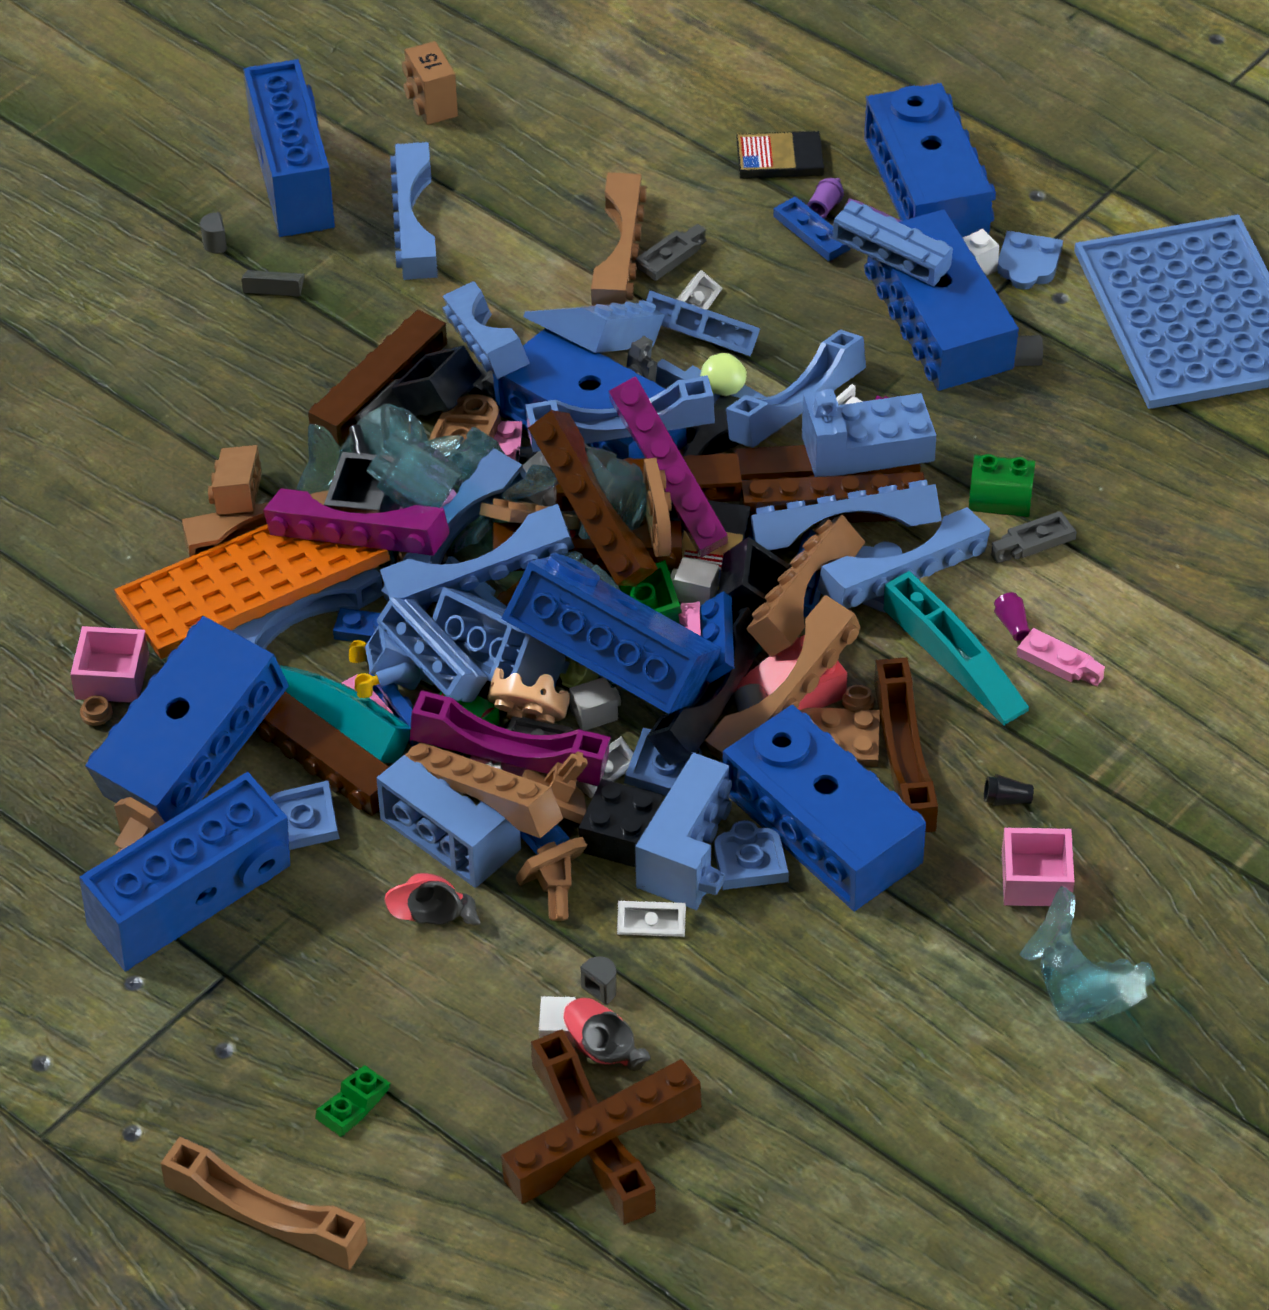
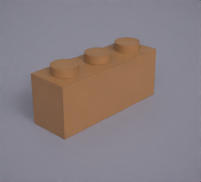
M258 445L221 449L219 460H215V473L211 474L212 486H208L210 504H215L217 515L254 511L262 475Z

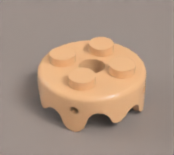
M496 668L488 691V700L494 704V707L507 712L506 717L509 719L513 716L519 718L526 717L535 719V721L554 724L565 718L570 693L565 690L557 693L554 688V680L549 674L541 675L533 686H526L522 683V677L518 673H513L504 679V670Z

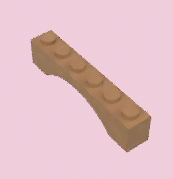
M607 173L605 213L614 221L621 237L613 253L603 263L594 268L591 285L592 306L596 304L610 305L611 303L625 304L626 301L633 300L634 283H630V280H636L637 264L633 263V260L639 257V243L635 242L641 241L642 224H638V222H643L644 205L640 204L646 203L647 186H642L641 174Z
M328 491L310 495L313 499L324 505ZM269 502L256 504L253 512L221 515L211 513L182 519L189 557L266 525L267 522L263 509Z
M842 514L833 520L826 518L816 526L814 530L817 533L802 545L805 550L791 560L790 564L792 567L778 578L777 581L780 584L766 594V603L759 606L752 613L754 619L747 627V630L770 657L793 645L805 628L803 615L804 597L812 575L816 571H821V567L845 556L855 557L866 542Z
M825 595L805 619L803 647L794 668L786 680L772 694L758 704L741 712L725 716L705 740L711 754L723 761V750L793 704L798 709L799 703L805 695L811 693L817 687L819 678L823 673L836 664L839 654L846 645L853 643L857 638L861 627L855 613Z
M421 742L411 747L409 752L405 754L412 761L421 763L436 778L445 780L454 791L468 794L492 807L519 831L541 838L563 819L550 786Z
M182 1137L177 1139L161 1162L166 1188L350 1271L368 1243L364 1219L335 1206L307 1205L276 1195L237 1173L211 1150Z

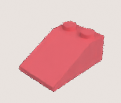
M805 635L798 637L790 647L762 661L742 678L737 688L739 689L748 684H760L768 696L772 694L786 680L794 668L801 653ZM839 661L823 673L819 678L817 687L811 693H807L800 701L799 711L805 708H823L842 700V696L846 693L847 671Z

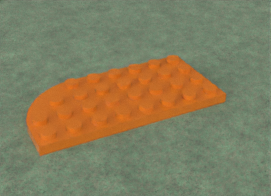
M266 524L118 587L114 591L122 607L138 629L145 630L147 641L160 659H163L179 647L186 638L188 630L197 624L202 616L229 630H234L237 626L253 619L262 618L269 612L289 606L295 601L311 594H317L327 587L347 581L364 571L375 569L380 564L390 561L388 550L270 535L268 525Z

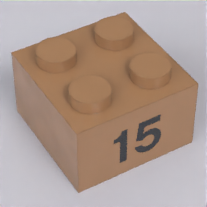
M436 41L404 49L405 61L402 62V68L407 78V83H404V91L406 97L412 99L416 114L418 116L421 115L427 125L457 117L455 72Z

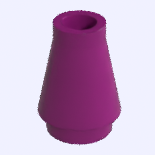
M1014 592L999 596L994 602V613L1015 641L1025 639L1030 629L1023 599Z

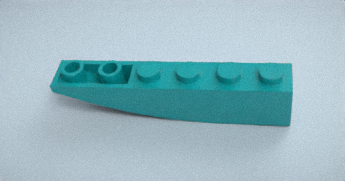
M908 571L885 584L883 610L999 722L1006 725L1029 711V706L985 647L966 625L913 573Z
M279 665L289 685L285 692L381 762L395 763L401 758L410 739L411 727L370 698H359L357 691L320 674Z

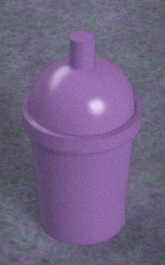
M839 178L821 180L816 187L814 195L807 204L808 207L823 219L844 196L843 186Z

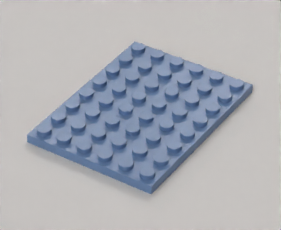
M1239 214L1075 243L1074 252L1148 409L1269 387V272Z

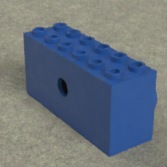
M299 59L243 68L250 129L279 237L335 228L329 165L318 129L317 111L310 84L306 85Z
M942 83L926 86H907L897 91L866 96L864 139L900 220L904 221L945 209L962 238L982 229L989 235L990 222L994 221L992 201L996 199L995 188L993 184H989L986 168L984 165H980L977 149L971 146L968 130L963 129L960 114L954 110L950 93H946Z
M945 209L900 221L899 223L909 228L919 229L924 235L935 240H942L953 248L950 269L934 287L870 256L867 257V263L864 265L867 279L873 281L879 299L885 301L891 319L897 321L903 339L909 341L915 359L920 360L924 366L927 379L933 381L937 390L940 391L1014 369L1019 328Z
M546 328L523 345L530 364L499 379L493 374L495 398L500 416L508 421H522V427L526 431H528L525 404L558 400L580 408L612 409L614 407L609 398V390L635 376L648 398L665 390V388L659 386L654 381L644 378L632 369L613 361L610 357L594 353ZM686 428L668 431L678 450L687 444ZM632 436L586 444L604 461L645 458Z
M551 553L549 557L529 562L501 618L668 714L693 704L721 650V647L600 580L599 575L584 564L557 553Z
M202 616L197 624L188 630L186 638L179 647L169 654L167 662L161 670L150 678L146 689L139 698L132 701L127 713L120 722L110 729L108 737L102 745L91 753L85 767L102 795L115 803L120 799L132 797L156 811L165 823L200 802L289 687L275 655L211 619Z
M793 704L723 750V763L729 765V780H732L729 798L762 828H770L776 831L780 836L782 846L854 912L923 863L926 822L922 815L910 809L902 802V799L895 791H890L879 781L875 773L867 771L857 762V759L851 752L842 749L828 732H823L813 723L808 714L802 713Z
M247 771L81 875L79 879L87 926L126 972L290 866L287 816Z

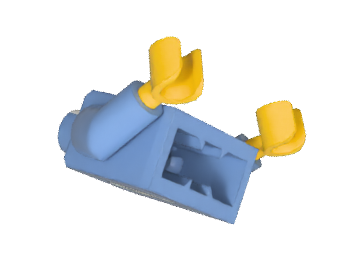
M379 625L368 643L355 640L350 644L349 661L361 663L366 661L367 655L370 673L376 675L373 677L366 673L357 675L355 678V691H357L359 698L371 697L374 685L383 687L395 683L410 690H414L420 680L434 685L423 672V669H420L387 634V631H384Z

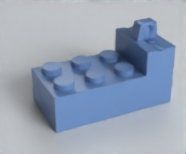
M833 389L803 393L802 439L815 477L840 476L935 461L936 433L922 393L838 405Z
M443 587L432 619L487 676V680L491 681L495 669L500 668L504 670V679L513 673H518L522 677V683L526 686H533L541 675L549 674L554 680L555 688L560 673L566 674L570 662L565 660L566 655L502 620L501 618L505 612L504 609L470 592Z
M694 752L692 753L635 846L636 888L675 903H686V907L694 910L698 909L702 897L707 893L717 895L724 883V873L711 866V845L707 844V842H713L718 831L719 822L721 819L725 820L728 817L732 807V802L729 801V793L732 787V780H729V765Z
M405 755L376 778L380 819L474 888H477L521 850L520 831L506 818L482 801L475 806L469 797L461 796L445 780L436 778L421 763L414 762Z

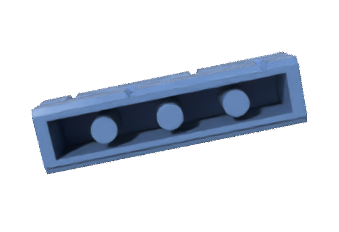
M851 200L834 219L832 235L834 240L933 287L950 269L953 248L948 246L946 242L926 236L919 229L909 228L891 216L886 217L875 212L868 205H861Z
M392 597L377 619L379 626L384 631H387V634L420 669H423V672L445 696L457 701L461 700L470 703L475 700L486 683L487 676L415 601Z

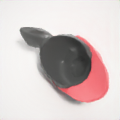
M415 874L409 878L407 883L390 889L385 895V904L388 911L399 919L416 921L418 923L446 924L461 916L467 924L479 925L481 923L476 912L475 900L468 894L456 892L455 888L447 880L434 874Z
M584 997L571 1001L565 1007V1025L576 1041L577 1048L591 1060L601 1064L621 1063L627 1066L629 1070L636 1071L640 1070L645 1062L651 1059L649 1052L645 1048H635L631 1027L616 1013L596 1000Z

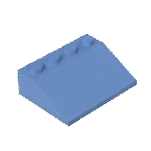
M640 300L639 303L626 301L625 304H596L595 306L525 311L523 317L594 353L628 350L631 348V343L636 342L642 336L652 340V347H654L665 314L655 310L656 305Z

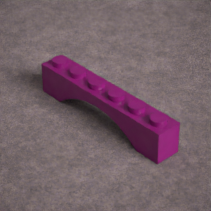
M635 376L609 390V398L613 407L645 458H657L659 470L665 471L666 489L664 491L670 492L671 504L700 558L727 544L728 535L637 377Z
M280 488L263 509L270 535L434 556L450 534L444 508L414 505L382 513H349L322 505L313 499L307 491Z
M422 690L412 711L410 740L546 774L551 771L557 762L563 764L570 754H575L579 751L588 760V764L577 777V781L594 786L599 785L608 763L611 738L609 736L580 729L555 735H531L514 732L477 717L451 697Z

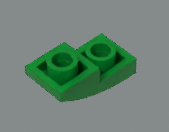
M364 1065L341 1082L338 1094L316 1109L315 1119L342 1137L375 1107L389 1090L390 1082Z

